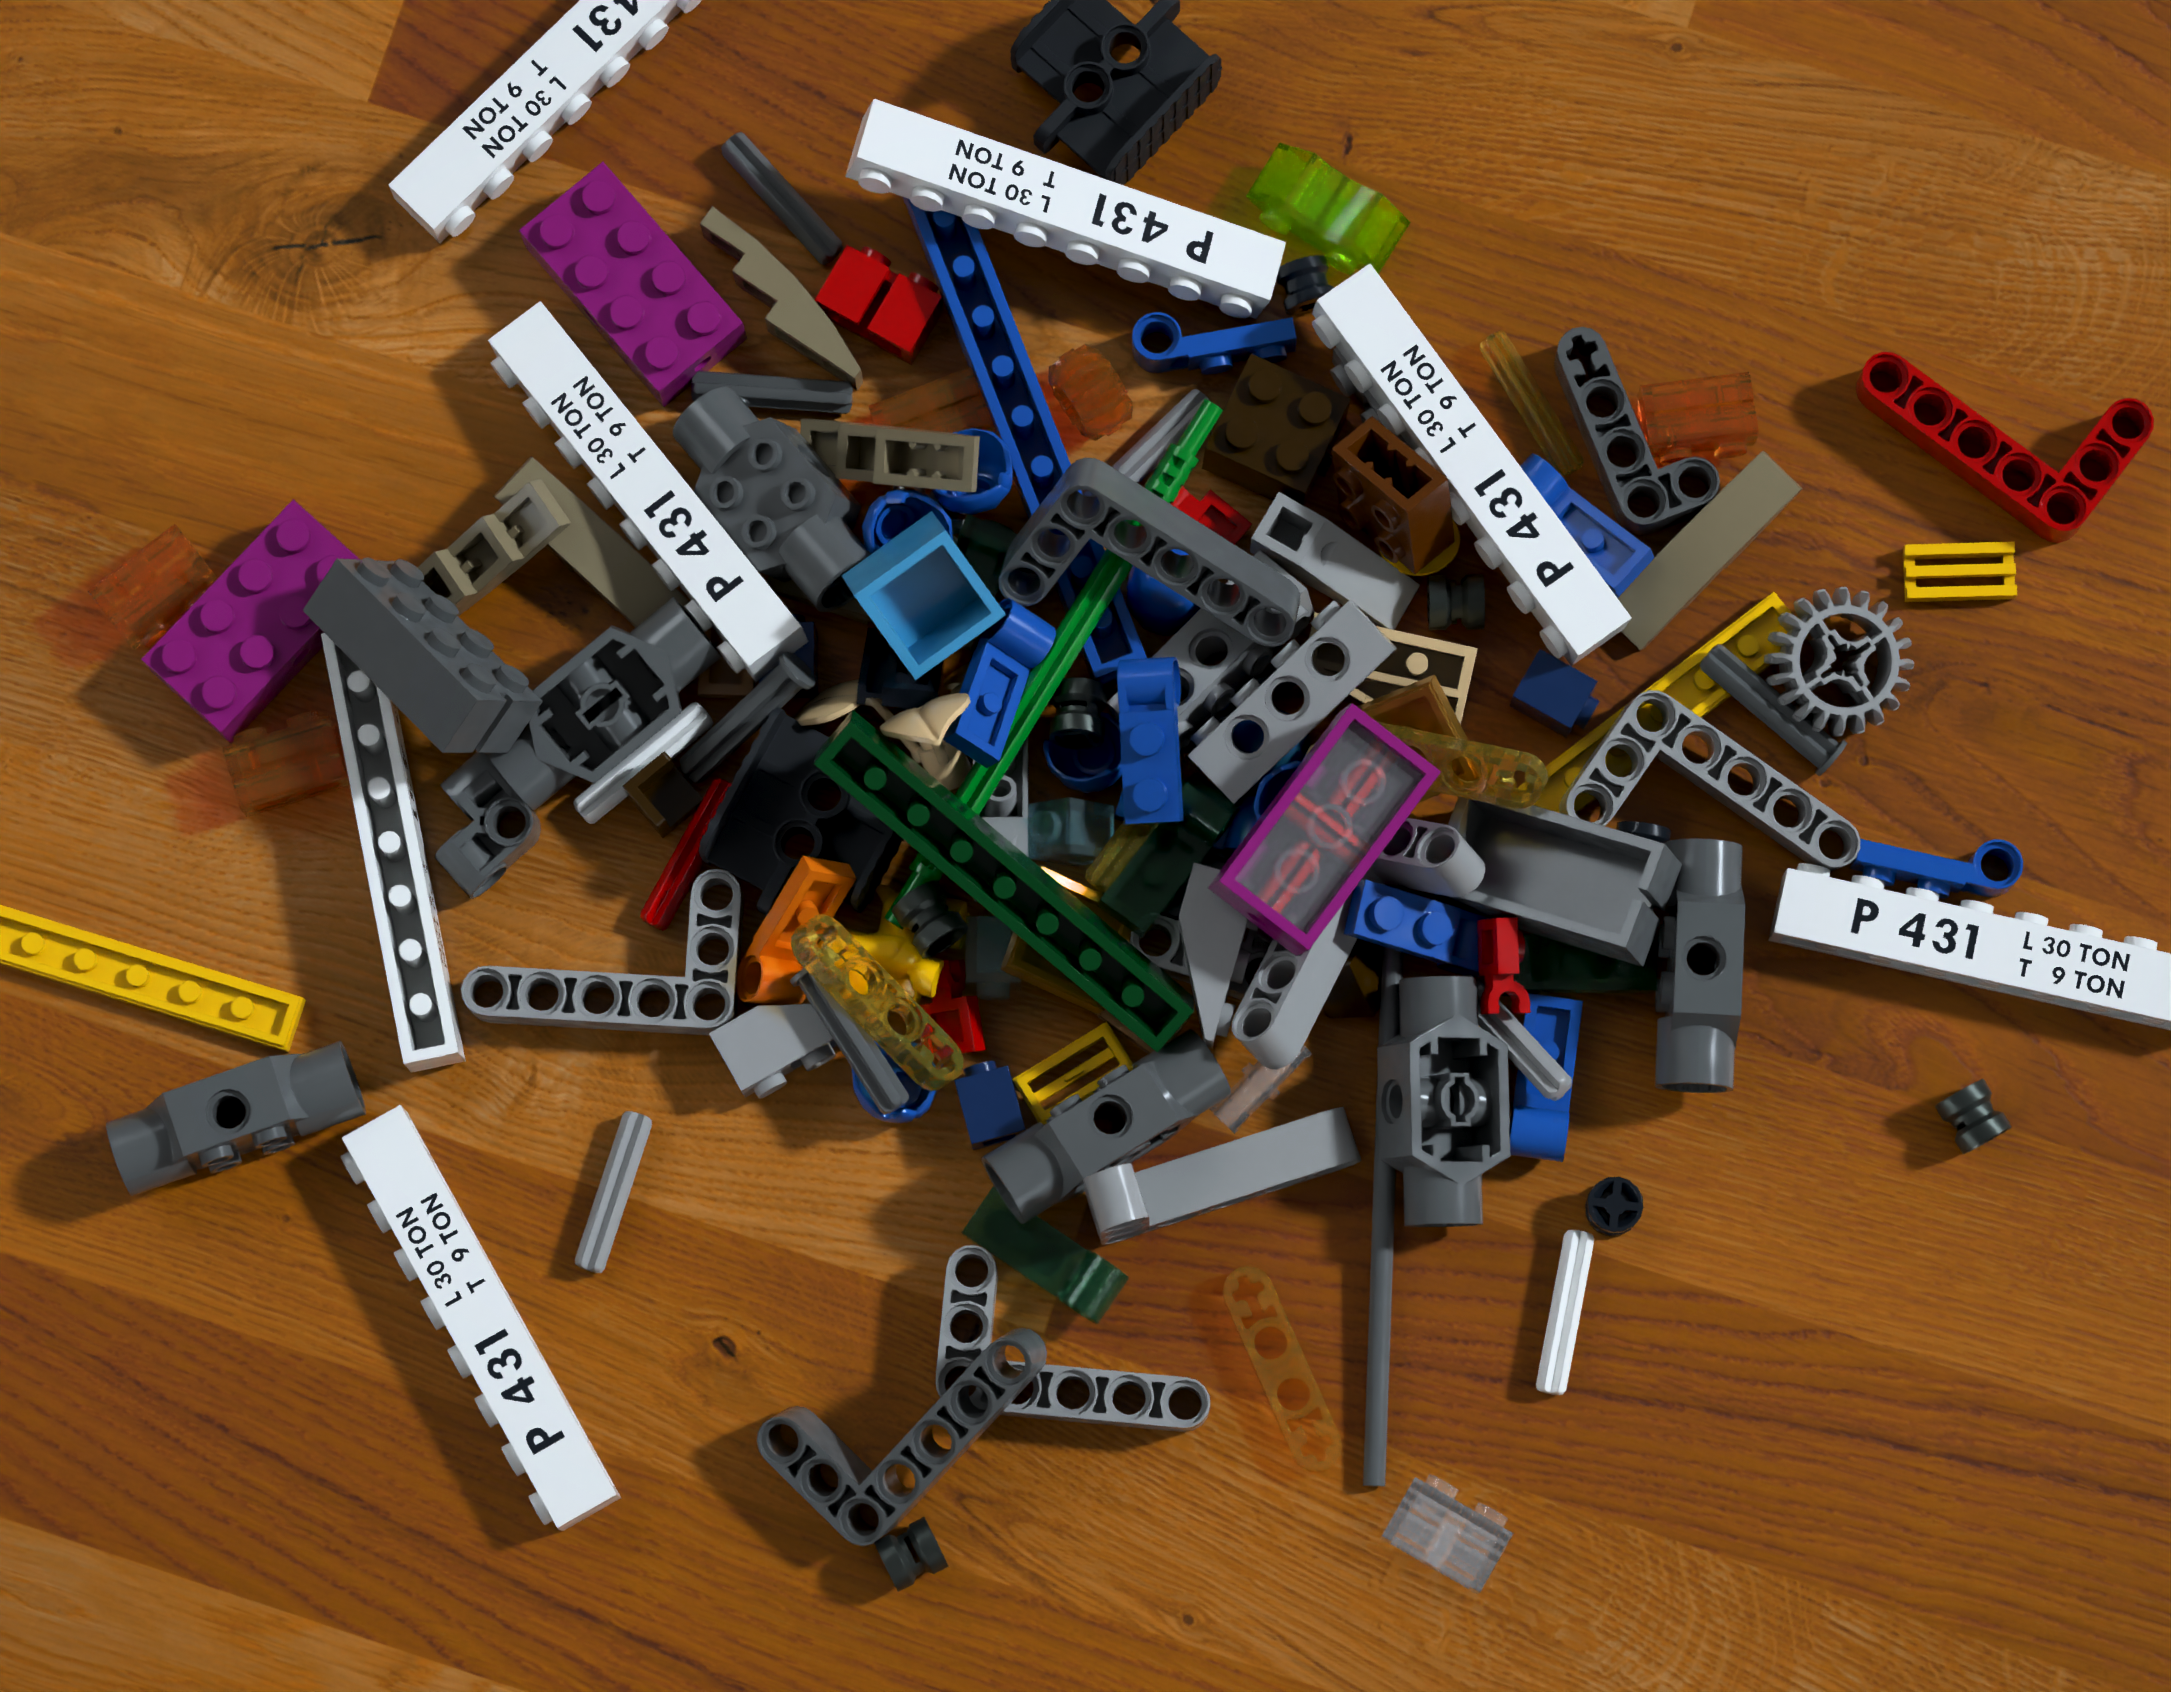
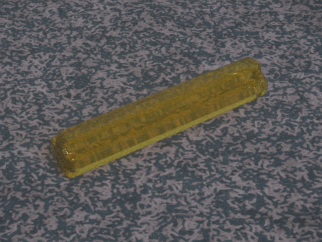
M1501 330L1486 337L1480 343V351L1550 465L1563 478L1577 472L1583 466L1584 458L1506 332Z
M1180 750L1183 795L1200 773V768L1187 756L1188 753ZM1124 820L1086 870L1085 879L1088 883L1103 893L1110 892L1162 822L1125 824Z

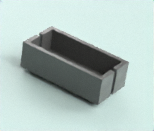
M367 557L362 560L337 558L303 609L304 613L442 753H472L474 749L478 753H508L543 702L528 687V678L515 667L505 664L492 651L494 649L493 643L482 633L470 629L457 616L459 614L458 608L447 598L435 594L423 582V573L410 562L402 559L381 561Z
M1463 785L1448 825L1454 827L1485 863L1484 878L1475 890L1462 897L1430 894L1438 902L1488 918L1518 917L1519 930L1643 967L1660 924V919L1653 912L1654 907L1665 910L1682 866L1681 862L1666 844Z

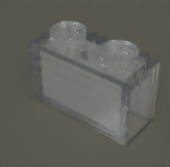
M1429 1474L1425 1482L1415 1477L1380 1539L1463 1587L1479 1594L1514 1534L1503 1528L1508 1518L1480 1502L1472 1510L1456 1501L1455 1497L1459 1490L1432 1474Z

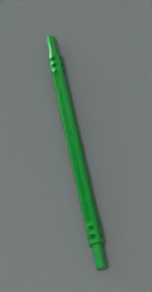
M1204 399L1178 443H1170L1166 454L1159 461L1153 475L1149 477L1145 484L1147 490L1170 504L1174 502L1179 490L1189 478L1190 472L1199 462V459L1195 456L1222 414L1223 409L1213 402ZM1124 520L1130 525L1142 526V524L1135 520ZM1106 549L1057 628L1056 637L1050 651L1031 670L1000 761L988 768L975 761L957 790L955 796L976 814L979 815L1131 570L1132 564L1110 550ZM920 853L910 864L909 869L913 872L884 919L902 930L904 927H901L891 911L893 906L916 887L929 881H938L939 883L943 874L941 870Z

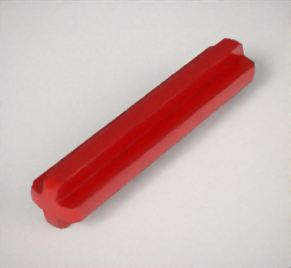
M716 778L710 785L640 912L641 919L648 925L662 931L669 927L704 863L699 855V843L708 829L707 826L711 818L713 819L718 805L722 803L725 793L732 783Z

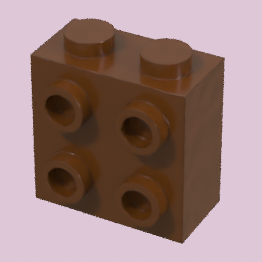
M1373 416L1331 449L1335 472L1333 480L1337 487L1339 501L1337 510L1340 517L1352 530H1363L1375 541L1379 551L1390 562L1397 563L1399 561L1412 573L1416 574L1455 542L1448 479Z

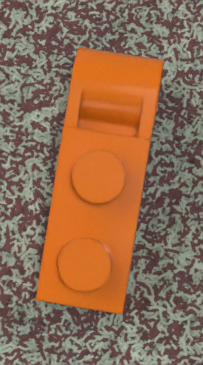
M802 856L739 963L736 992L740 1000L761 1005H794L803 1003L806 995L800 986L793 987L790 980L795 974L806 967V960L857 878L850 864Z

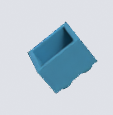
M932 511L841 575L854 597L915 680L1006 616L998 602Z

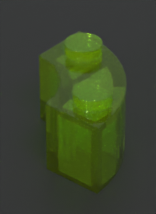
M1283 143L1278 144L1246 195L1262 211L1259 219L1267 227L1283 235L1290 231L1308 244L1326 253L1325 257L1328 263L1348 275H1352L1355 269L1361 270L1368 264H1371L1379 274L1411 223L1382 193L1364 187L1331 167L1316 153Z

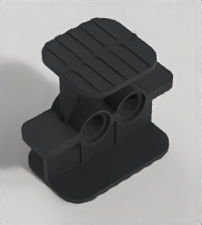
M1051 0L1020 31L1010 50L1012 68L1017 73H1026L1060 104L1036 130L1033 136L1034 145L1046 154L1059 141H1062L1102 178L1124 185L1127 181L1129 182L1134 177L1138 169H1141L1146 164V161L1156 154L1158 148L1170 139V136L1182 126L1186 119L1193 115L1194 110L1206 101L1207 96L1215 90L1221 77V58L1217 54L1209 56L1172 23L1180 12L1179 0H1159L1137 24H1133L1107 0ZM1122 44L1132 45L1140 52L1139 57L1130 63L1117 62L1110 54L1114 48ZM1084 83L1096 84L1103 90L1102 96L1093 102L1080 101L1073 93L1077 87Z
M776 707L768 715L769 718L766 723H763L757 739L751 745L749 754L745 756L742 762L743 765L735 774L734 781L728 787L722 803L718 805L713 819L711 818L707 826L708 829L699 843V855L706 864H714L763 890L756 907L759 912L767 915L800 859H792L784 853L785 844L793 835L806 834L815 841L814 849L808 857L850 864L857 879L843 902L851 905L853 910L861 913L867 904H870L877 886L881 884L882 877L887 873L891 866L890 863L898 853L899 846L904 839L814 764L817 751L829 737L807 725L801 726L797 720L786 715L785 710ZM828 785L837 788L841 792V799L833 809L820 811L811 805V796L819 787Z

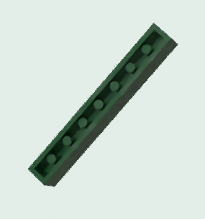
M852 710L817 751L814 764L1157 1053L1194 1012V997L857 712Z

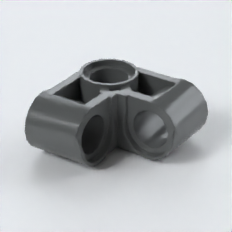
M478 752L440 784L442 789L473 822L449 838L435 854V859L470 899L480 896L492 887L512 864L536 844L541 833L540 820L536 813L512 789L486 753ZM512 812L523 813L526 820L523 832L515 838L507 839L502 837L499 828L502 819Z

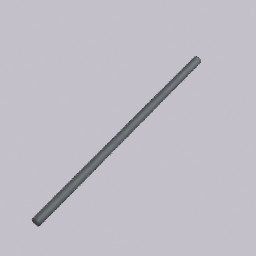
M1385 884L1386 886L1406 891V888ZM1382 946L1378 1047L1400 1034L1399 980L1403 979L1404 952ZM1378 1066L1363 1486H1385L1396 1169L1380 1160Z

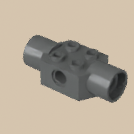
M731 387L713 389L696 399L676 421L673 428V437L701 470L694 489L697 497L758 572L783 582L793 580L820 612L836 610L853 600L855 597L841 575L871 555L853 532L862 506L841 481L835 479V474L797 429L771 417L758 420Z
M672 597L631 632L612 625L532 690L543 702L509 752L486 753V755L519 797L532 810H536L576 776L596 783L682 712L679 692L722 658V655L682 605Z
M1692 838L1670 840L1665 842V844L1681 862L1682 866L1665 910H1662L1669 913V916L1663 917V924H1659L1657 957L1667 958V969L1661 972V978L1657 979L1655 990V1012L1665 1013V1017L1657 1020L1655 1087L1667 1091L1686 1093L1730 1092L1734 1089L1735 1049L1742 1008L1745 900L1741 885L1743 846L1735 842L1717 839ZM1691 957L1703 959L1709 965L1711 974L1702 976L1694 973L1689 968L1687 959Z
M1429 976L1400 979V1034L1377 1047L1380 1160L1403 1173L1404 1226L1462 1227L1483 1225L1482 1174L1510 1157L1508 1044L1478 1026L1477 978Z
M1188 1029L1167 1042L1158 1053L1154 1050L1133 1063L1132 1071H1129L1126 1065L1116 1068L1097 1082L1099 1087L1087 1099L1082 1101L1078 1094L1069 1097L1050 1111L1052 1116L1046 1121L1047 1124L1036 1123L982 1157L984 1168L995 1189L1021 1224L1028 1222L1057 1203L1083 1194V1179L1085 1177L1114 1166L1133 1163L1170 1140L1198 1115L1231 1095L1229 1083L1220 1065L1205 1042L1194 1030ZM1107 1118L1117 1125L1119 1132L1105 1134L1096 1127L1094 1120Z
M338 1041L302 1054L268 1056L164 1092L145 1109L106 1122V1130L120 1175L131 1196L197 1174L198 1169L209 1167L210 1173L231 1169L242 1163L240 1155L260 1148L263 1155L285 1150L295 1145L294 1136L301 1135L303 1137L366 1115V1108L349 1056L343 1043ZM245 1108L246 1114L242 1123L235 1128L228 1129L227 1123L230 1115L237 1109Z

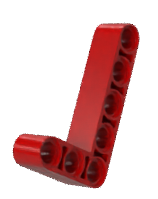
M1881 352L1868 359L1856 382L1858 399L1865 408L2039 537L2055 543L2067 541L2078 532L2143 447L2154 428L2152 412L2144 402L2134 398L2118 400L2108 408L2058 473L1903 357L1893 352ZM1876 372L1890 374L1896 381L1897 389L1890 393L1876 390L1871 384L1870 375ZM1921 404H1929L1935 407L1940 414L1941 422L1933 426L1921 423L1914 414V408ZM2119 417L2131 420L2137 427L2138 437L2124 439L2118 436L2113 429L2112 420ZM1964 437L1978 439L1983 444L1985 455L1980 458L1965 456L1960 451L1958 440ZM2094 460L2100 463L2106 473L2105 480L2096 482L2086 479L2081 473L2080 462ZM2009 469L2023 472L2028 479L2029 488L2024 491H2014L2008 488L2002 478L2003 472ZM2052 502H2061L2067 505L2072 511L2073 522L2068 524L2054 522L2048 515L2047 505Z

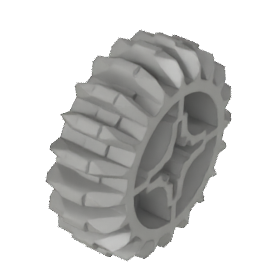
M1847 587L1836 588L1832 600L1825 589L1814 591L1813 605L1805 598H1799L1794 601V609L1798 618L1788 612L1782 613L1778 617L1780 625L1788 631L1787 634L1772 632L1768 636V641L1773 645L1781 647L1780 653L1766 654L1764 662L1769 665L1779 664L1780 674L1770 675L1767 677L1766 682L1770 686L1784 685L1786 691L1780 694L1777 701L1781 706L1793 701L1796 703L1797 709L1792 715L1793 720L1800 722L1811 713L1810 719L1812 720L1813 731L1820 732L1827 722L1829 733L1834 737L1843 735L1846 724L1852 734L1865 732L1866 725L1865 718L1874 726L1880 725L1885 721L1880 706L1889 711L1899 708L1900 703L1891 693V690L1900 692L1909 690L1910 683L1906 679L1898 677V672L1913 669L1914 661L1911 659H1900L1899 650L1909 648L1912 645V641L1910 638L1895 640L1893 632L1901 628L1903 621L1899 617L1886 622L1882 620L1888 610V604L1884 601L1877 602L1868 611L1870 597L1866 591L1857 592L1852 601ZM1827 617L1845 618L1859 625L1866 633L1859 638L1847 641L1835 629L1829 630L1823 619ZM1810 633L1812 638L1808 642L1814 651V660L1811 667L1802 673L1800 668V652L1805 637ZM1856 650L1848 655L1847 660L1843 662V670L1822 674L1831 668L1830 664L1836 660L1835 653ZM1876 650L1878 659L1877 674L1871 689L1868 690L1866 686L1870 682L1864 672V664L1867 657ZM1830 682L1835 684L1842 694L1849 693L1855 704L1849 707L1833 706L1820 700L1811 691L1818 686Z

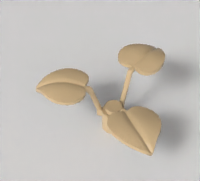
M970 661L954 670L943 681L946 689H952L951 694L935 698L918 708L908 709L894 716L887 706H882L881 699L866 698L865 702L866 706L875 708L885 720V723L880 726L882 734L900 739L910 751L913 760L916 763L922 762L925 771L949 791L960 787L972 768L966 754L943 740L949 726L964 712L971 702L968 694L959 693ZM858 680L843 682L824 690L808 701L793 719L797 720L801 726L820 724L835 720L851 712L859 705H864L857 704Z

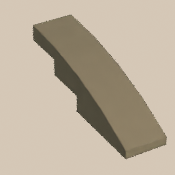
M712 206L700 223L703 237L739 261L732 271L736 285L772 308L765 317L768 332L841 381L850 382L853 389L858 391L863 384L861 368L832 321L799 280L757 239Z
M801 419L800 434L835 474V479L971 493L977 490L980 436L864 423Z
M1761 451L1654 557L1651 563L1629 587L1617 597L1632 617L1621 632L1638 649H1645L1682 609L1687 608L1723 569L1730 566L1803 488L1765 451Z
M530 457L493 496L504 505L529 481L542 479L571 521V524L545 547L571 572L576 573L613 610L620 612L635 628L672 597L684 609V606L690 602L676 588L670 591L646 559L533 457Z
M542 479L529 481L494 514L482 516L447 549L435 551L417 568L424 575L423 582L435 594L450 600L458 608L459 614L457 616H460L534 557L567 528L571 521Z

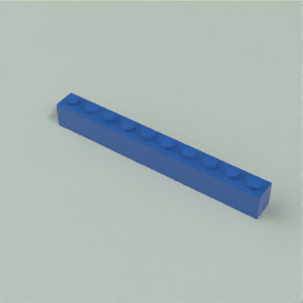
M903 197L994 432L1009 448L1013 481L1028 519H1030L1071 463L979 229L966 224L960 216L943 210L936 212L922 210L914 206L910 199ZM1048 529L1056 535H1066L1060 530ZM1091 538L1054 584L1066 614L1105 552L1104 547ZM1120 588L1080 651L1091 679L1103 683L1106 687L1117 683L1119 660L1147 658Z

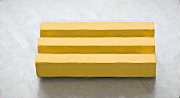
M2015 542L1906 544L1902 548L1905 602L2004 600L2017 597V585H2015L2016 563H2014ZM2001 557V563L1915 566V560ZM2002 576L2003 584L1916 587V579Z
M1106 1021L1013 1078L1012 1082L1033 1113L1036 1121L1045 1125L1047 1124L1046 1121L1052 1116L1050 1111L1055 1106L1075 1094H1078L1082 1101L1087 1099L1099 1087L1097 1082L1102 1077L1122 1065H1126L1128 1070L1132 1071L1133 1063ZM1102 1039L1105 1040L1108 1048L1033 1093L1029 1084ZM1117 1059L1120 1065L1044 1111L1040 1103L1110 1060Z

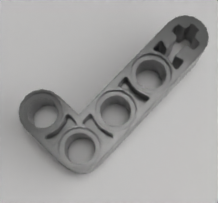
M1586 327L1572 328L1566 332L1560 339L1554 360L1555 372L1619 525L1632 535L1645 536L1694 518L1718 492L1720 479L1715 466L1704 458L1690 457L1658 469L1601 335L1593 329ZM1578 348L1581 355L1591 354L1587 366V372L1591 380L1584 385L1586 373L1581 362L1578 359L1569 361L1572 349ZM1592 397H1606L1614 405L1615 412L1609 417H1596L1590 413L1586 402ZM1615 446L1627 447L1635 455L1636 462L1629 467H1617L1608 459L1607 451ZM1687 476L1698 477L1705 483L1707 493L1698 498L1688 497L1680 490L1678 481ZM1634 496H1646L1654 502L1657 512L1650 517H1637L1628 508L1627 501Z

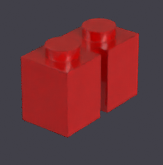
M846 245L816 296V303L835 324L912 365L944 311L942 296L937 294L938 286L924 276L911 272L906 277L900 273L896 274L890 271L891 261L870 247L864 246L860 252Z

